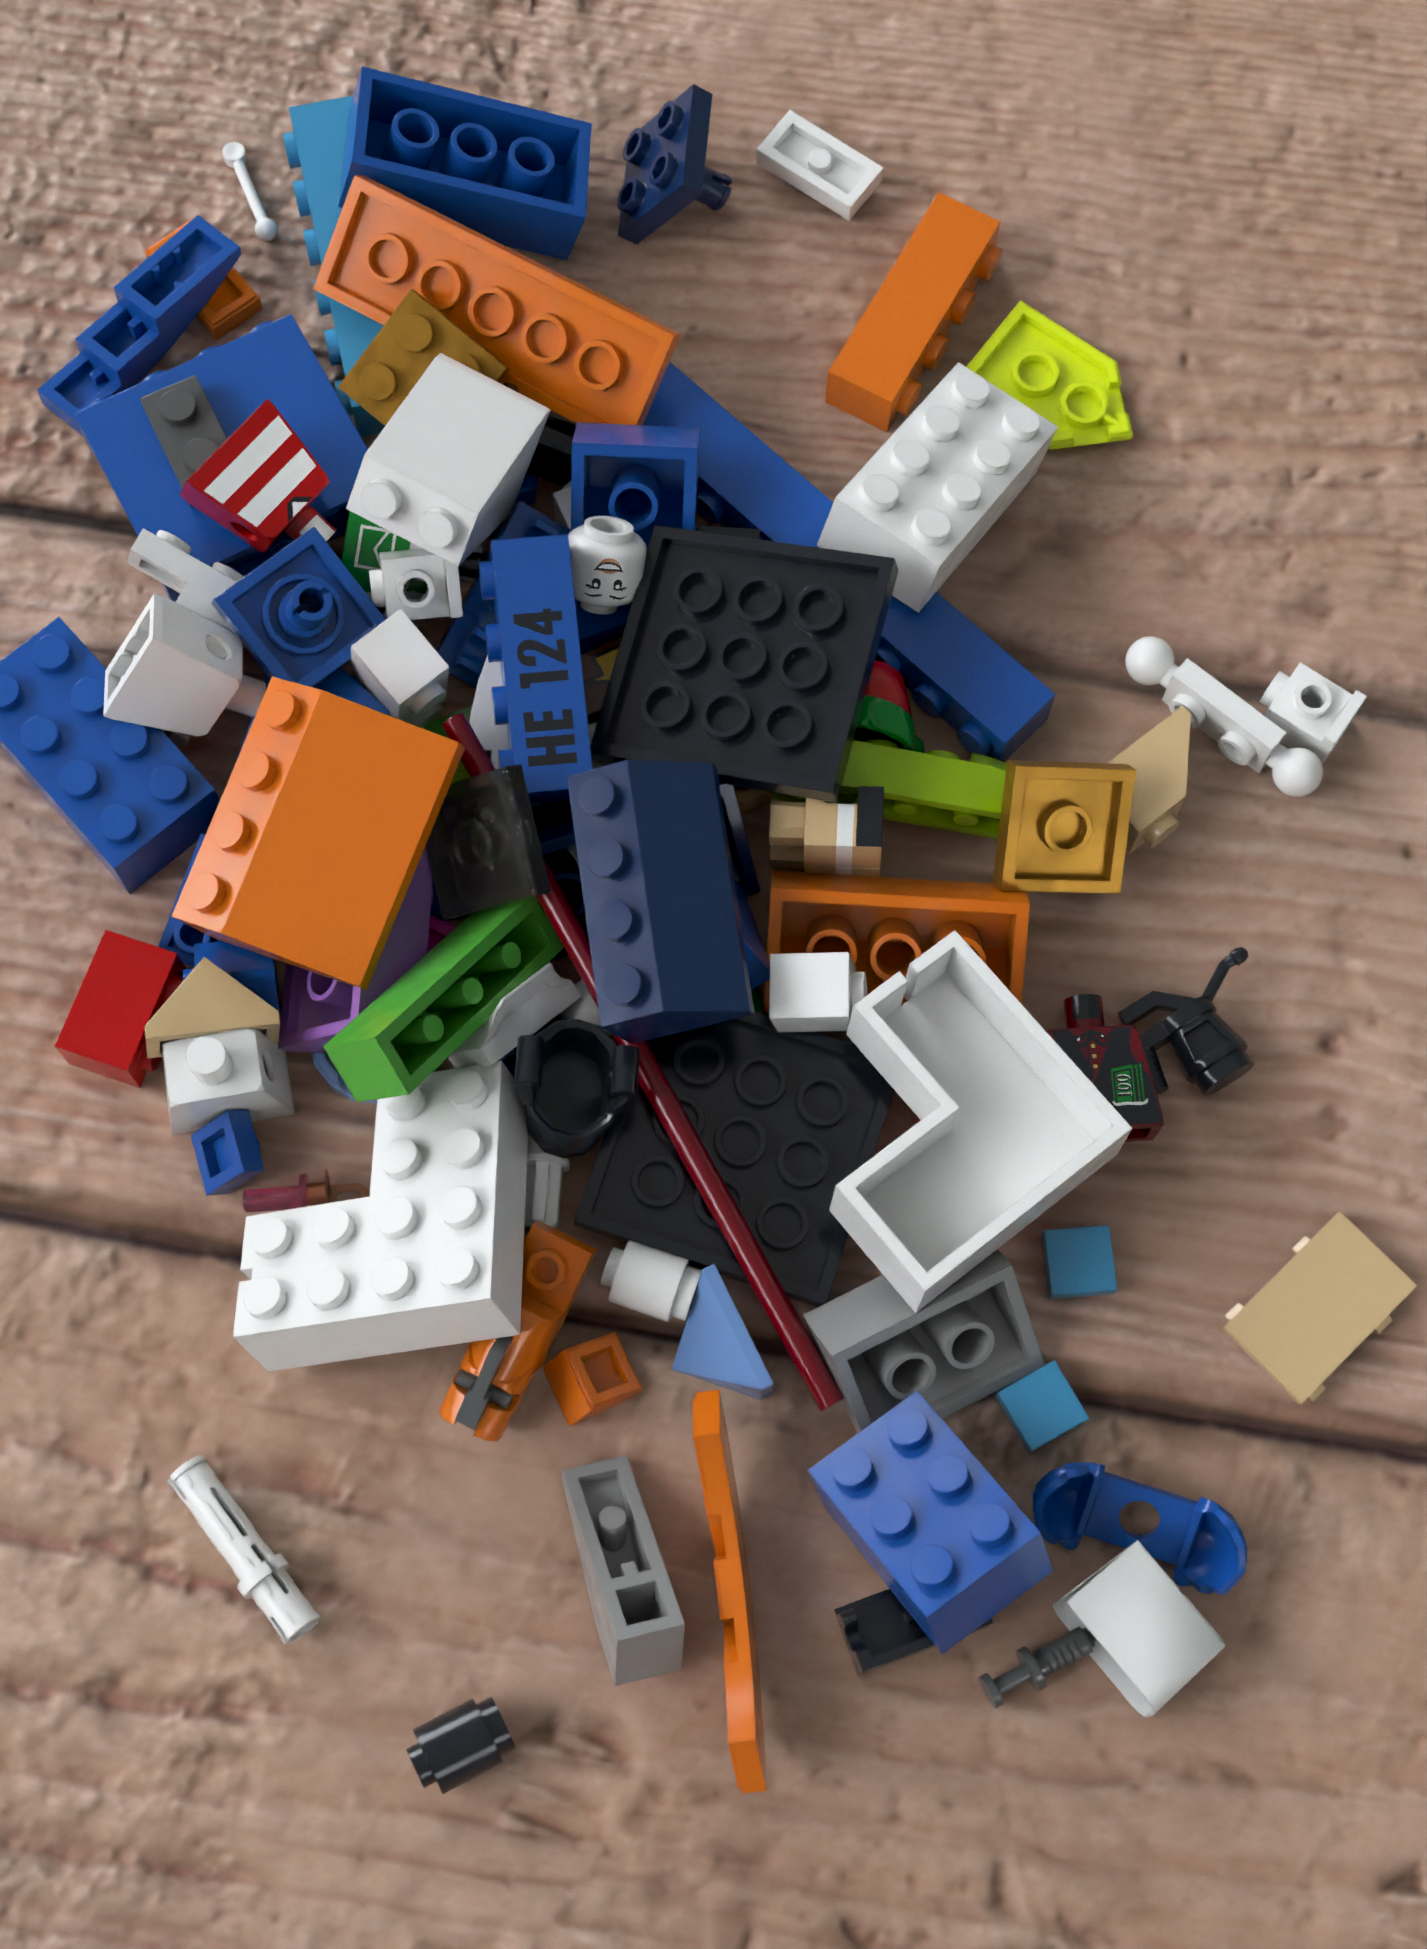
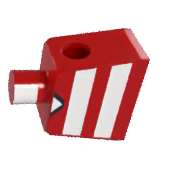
M268 399L186 480L179 494L186 502L263 553L284 532L295 541L315 526L327 542L337 531L311 506L330 483L328 476L275 405Z

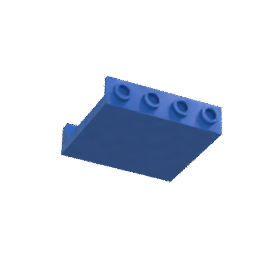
M292 314L276 321L263 322L244 336L222 346L208 347L201 351L194 359L170 370L154 372L148 375L141 383L115 395L99 397L91 402L87 408L74 413L90 451H93L137 536H139L143 528L154 535L159 530L169 532L191 547L192 551L189 555L210 567L215 562L224 564L245 577L294 540L284 532L263 553L197 508H190L189 503L179 495L182 489L148 420L140 398L196 375L227 439L268 399L275 405L328 476L330 483L311 505L337 530L327 542L346 534L350 512L346 507L363 457L368 448ZM162 583L168 598L176 602L180 593Z

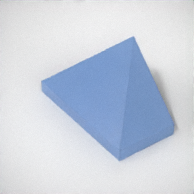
M712 1264L702 1269L672 1370L761 1400L772 1394L774 1383L715 1264Z

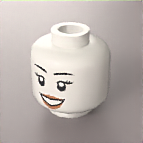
M611 516L587 518L584 525L573 529L568 535L575 599L580 601V606L588 612L612 614L617 611L618 606L627 605L633 601L635 591L643 576L647 547L640 535L634 532L633 525L626 520Z

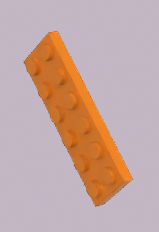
M354 175L313 287L314 290L382 325H385L411 289L417 291L510 368V371L500 384L504 385L507 382L517 386L518 393L575 423L643 425L681 336L680 333L365 175Z

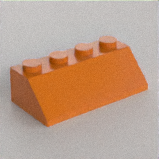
M771 871L767 957L770 962V954L849 952L856 967V972L866 973L868 995L899 971L906 978L909 964L956 930L1022 1004L1030 901L1025 891H1000L993 883ZM770 980L765 982L763 1013H769ZM904 997L901 1005L907 1002V1000Z

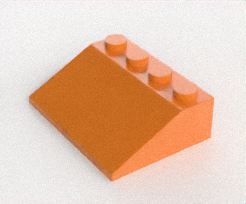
M272 676L171 917L217 940L367 990L466 747L457 741L329 692Z

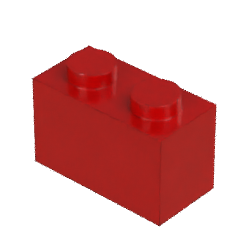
M105 929L55 1044V1048L70 1065L141 1088L147 1071L155 1072L163 1058L147 1059L145 1025L183 982V970L186 967L179 955L175 952Z

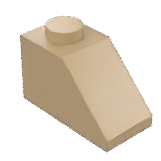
M1181 706L1108 762L1112 764H1128L1136 769L1126 846L1128 854L1145 842L1151 847L1157 846L1172 834L1180 824L1176 816L1186 798L1191 713L1184 706Z

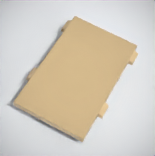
M1340 1211L1312 1239L1304 1236L1291 1249L1295 1256L1245 1306L1237 1303L1224 1316L1228 1323L1222 1329L1299 1405L1306 1399L1313 1403L1326 1389L1322 1383L1373 1331L1379 1335L1393 1321L1389 1314L1418 1286Z

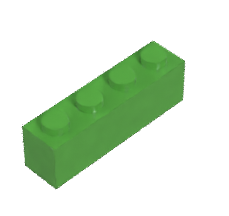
M534 893L481 904L323 1046L356 1102L409 1095L490 1018V1015L505 995L543 968L564 948Z

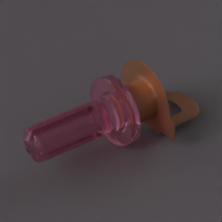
M326 1168L325 1182L309 1183L307 1173L299 1175V1185L245 1190L242 1195L244 1200L242 1205L247 1213L295 1209L337 1202L339 1192L357 1191L359 1198L369 1197L370 1191L365 1185L360 1183L330 1185L329 1174Z

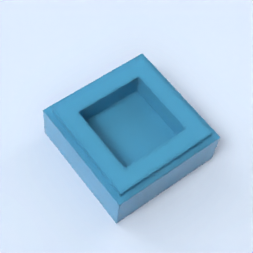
M1109 1225L1043 1231L1041 1238L1049 1299L1111 1295L1117 1291Z
M1055 1360L997 1392L995 1395L1029 1454L1080 1426L1089 1419Z

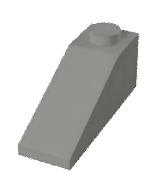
M627 1455L562 1470V1481L593 1616L614 1685L618 1686L681 1670L685 1622Z

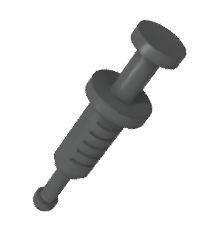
M1077 1627L1033 1652H1030L1024 1646L1016 1650L1020 1662L1019 1666L993 1680L988 1673H985L979 1677L980 1685L987 1699L996 1709L1003 1705L1001 1695L1027 1681H1030L1037 1691L1046 1688L1045 1677L1093 1652L1092 1648L1095 1647L1094 1641L1097 1639L1087 1628L1081 1629Z

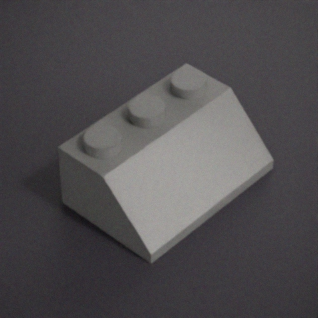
M998 1249L917 1313L912 1310L885 1276L881 1275L802 1315L815 1347L844 1397L841 1403L857 1433L861 1432L916 1391L944 1419L1046 1365L1012 1264Z

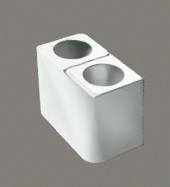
M1137 1540L1052 1606L1069 1631L1080 1627L1081 1629L1087 1628L1097 1640L1094 1641L1095 1647L1092 1648L1093 1652L1089 1653V1655L1133 1708L1142 1716L1149 1717L1156 1714L1225 1647V1644L1195 1606L1179 1591L1180 1589Z

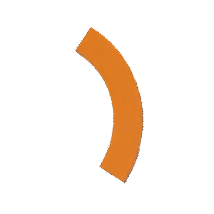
M720 1390L696 1392V1397L693 1398V1441L706 1513L716 1554V1559H713L720 1621L724 1624V1672L728 1746L737 1787L741 1789L742 1794L767 1791L757 1644L745 1541L729 1437Z

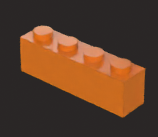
M940 192L937 193L829 369L826 403L885 432L889 431L899 413L904 416L909 415L921 392L922 383L918 382L926 368L934 371L938 367L949 344V338L946 337L947 332L953 323L961 326L965 322L976 298V293L973 292L974 287L980 278L989 281L998 266L1003 252L1002 248L996 246L1001 221Z

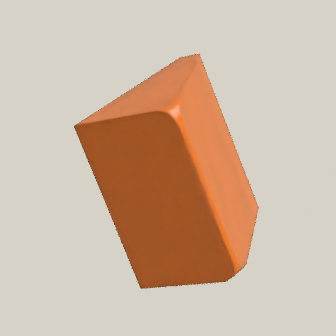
M616 1332L564 1349L544 1366L545 1376L569 1425L583 1422L644 1391Z

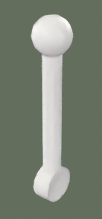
M238 142L228 143L223 147V158L227 166L235 169L257 221L255 234L260 240L271 241L276 237L278 228L272 219L267 218L246 169L245 162L247 157L245 148Z

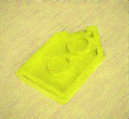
M1021 300L966 366L1058 426L1048 447L1049 450L1131 440L1133 437L1129 414H1126L1120 389L1122 382L1117 362Z

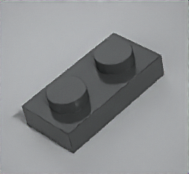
M196 375L140 398L143 409L181 489L186 480L227 440Z

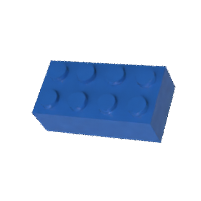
M362 66L348 112L338 207L343 208L354 175H365L504 246L567 260L586 219L592 123Z
M57 617L0 661V748L124 889L131 894L197 842L201 833H207L220 799L212 785L161 729L118 721L103 716L106 668L63 620Z

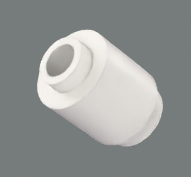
M629 1240L624 1250L615 1247L611 1250L603 1271L601 1285L611 1288L608 1299L611 1303L669 1322L671 1316L687 1321L702 1270L690 1267L688 1259Z

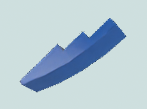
M197 215L113 287L118 302L75 338L80 353L37 389L42 404L83 436L74 413L87 408L91 402L99 397L115 395L137 385L148 374L208 303L241 256L240 246Z

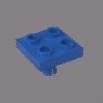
M315 526L215 597L212 602L214 608L231 630L240 637L245 648L270 680L273 676L313 688L351 661V646L386 620Z

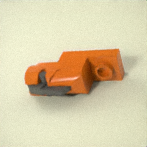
M539 1220L532 1224L524 1241L520 1335L470 1342L459 1366V1371L454 1377L439 1409L443 1419L452 1425L459 1422L475 1430L473 1436L486 1441H498L502 1438L510 1419L520 1405L533 1375L544 1366L597 1249Z

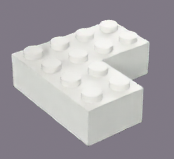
M954 930L909 964L906 978L900 971L853 1005L846 1035L921 1121L835 1186L829 1211L912 1310L917 1313L1119 1153L1132 1127L957 931ZM904 997L907 1000V1002L901 1005Z
M497 1061L489 1067L478 1064L432 1072L409 1095L377 1099L369 1197L246 1216L240 1270L249 1280L239 1282L233 1338L268 1372L520 1335L528 1132L526 1105H523L520 1101L518 1089L514 1087V1078L502 1061Z

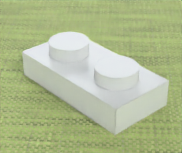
M791 110L786 113L756 149L757 164L848 221L851 220L882 182L884 169L882 166Z

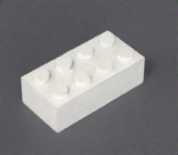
M958 362L835 497L817 546L825 549L895 558L898 574L892 596L919 613L1034 477L1058 426Z

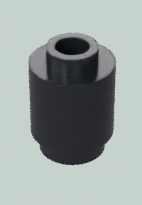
M489 1697L478 1704L472 1698L413 1729L418 1743L407 1748L406 1751L423 1787L425 1788L437 1782L442 1794H445L502 1764L501 1755L516 1747L493 1698Z

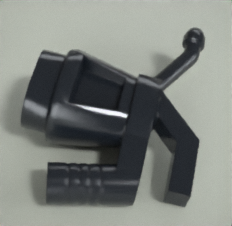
M1235 948L1229 952V956L1225 957L1218 964L1202 996L1192 998L1152 991L1118 1012V1016L1124 1025H1133L1155 1010L1173 1012L1162 1022L1140 1035L1157 1095L1167 1091L1169 1087L1156 1050L1169 1042L1172 1044L1186 1080L1192 1084L1196 1083L1206 1096L1223 1089L1246 1074L1253 1067L1254 1063L1246 1053L1247 1042L1216 1013L1217 1009L1212 1003L1229 969L1234 965L1239 966L1249 957L1248 951L1245 948Z

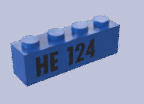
M568 534L491 540L490 561L479 562L482 600H494L496 623L485 624L488 662H500L503 686L491 687L495 725L507 724L509 749L498 750L500 779L505 788L513 787L515 805L570 801L567 776L592 770L593 768Z

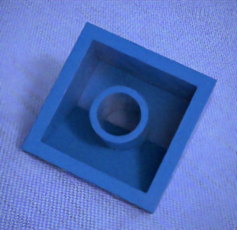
M577 422L572 440L571 531L578 526L584 525L585 520L589 517H617L633 525L634 532L640 535L648 550L655 525L695 530L700 428Z

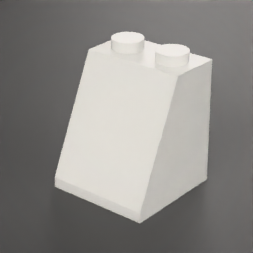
M440 353L434 358L365 453L346 509L459 567L511 514L551 409Z

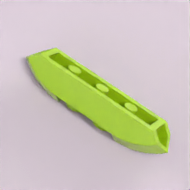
M854 739L836 804H858V786L884 787L883 819L998 839L1007 763L977 753H972L970 761L960 760L956 754L943 750L921 753L899 749L898 745L888 740L871 739L861 742ZM770 792L776 800L806 802V797Z

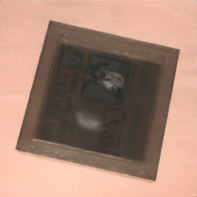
M521 764L502 767L451 783L426 843V851L443 920L552 893Z

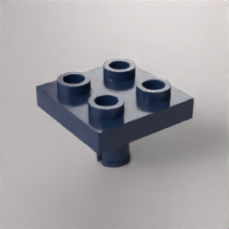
M693 84L674 101L665 103L655 117L643 127L634 129L629 135L623 150V159L626 161L624 185L620 190L617 200V207L621 211L618 229L619 237L637 245L694 200L706 205L713 211H718L725 205L732 188L729 185L732 184V178L727 174H721L705 166L712 93Z

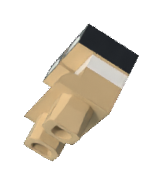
M858 786V804L825 803L824 800L806 798V802L771 801L769 825L770 867L804 869V873L880 877L884 787Z

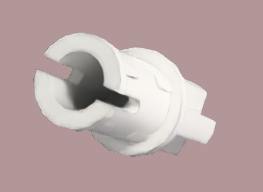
M529 1133L524 1227L530 1229L532 1224L539 1220L556 1228L559 1223L563 1173L569 1171L570 1161L567 1158H560L543 1152Z

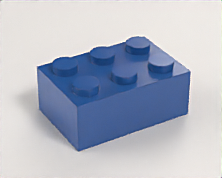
M918 1391L911 1394L808 1469L825 1509L942 1655L1054 1571L1041 1532Z

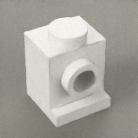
M423 548L379 552L381 569L369 570L372 602L377 608L385 607L387 618L399 609H402L410 620L450 616V618L463 617L458 566ZM421 578L427 583V591L422 597L413 599L404 593V585L409 579Z
M1299 663L1290 677L1281 671L1277 673L1263 694L1260 703L1268 707L1265 717L1287 732L1281 742L1289 748L1301 747L1314 752L1323 765L1367 696L1357 690L1354 694H1351L1304 664Z

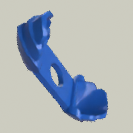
M1094 1462L1068 1463L1049 1471L1036 1484V1489L1033 1492L1035 1527L1050 1544L1060 1543L1068 1550H1074L1078 1547L1083 1535L1123 1548H1127L1139 1540L1153 1558L1175 1564L1173 1579L1176 1584L1181 1587L1193 1586L1197 1591L1204 1594L1216 1592L1222 1595L1227 1593L1246 1572L1247 1545L1243 1532L1237 1525L1233 1515L1212 1500L1201 1497L1199 1501L1176 1495L1105 1472L1106 1465ZM1134 1501H1144L1151 1504L1160 1516L1157 1527L1153 1531L1141 1535L1127 1531L1119 1519L1123 1507Z

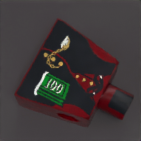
M1079 994L1066 998L1064 1000L1066 1028L1051 1029L1046 1032L1132 1127L1125 1142L1153 1141L1164 1125V1120L1137 1028L1132 1025L1105 1026L1102 997L1100 995Z

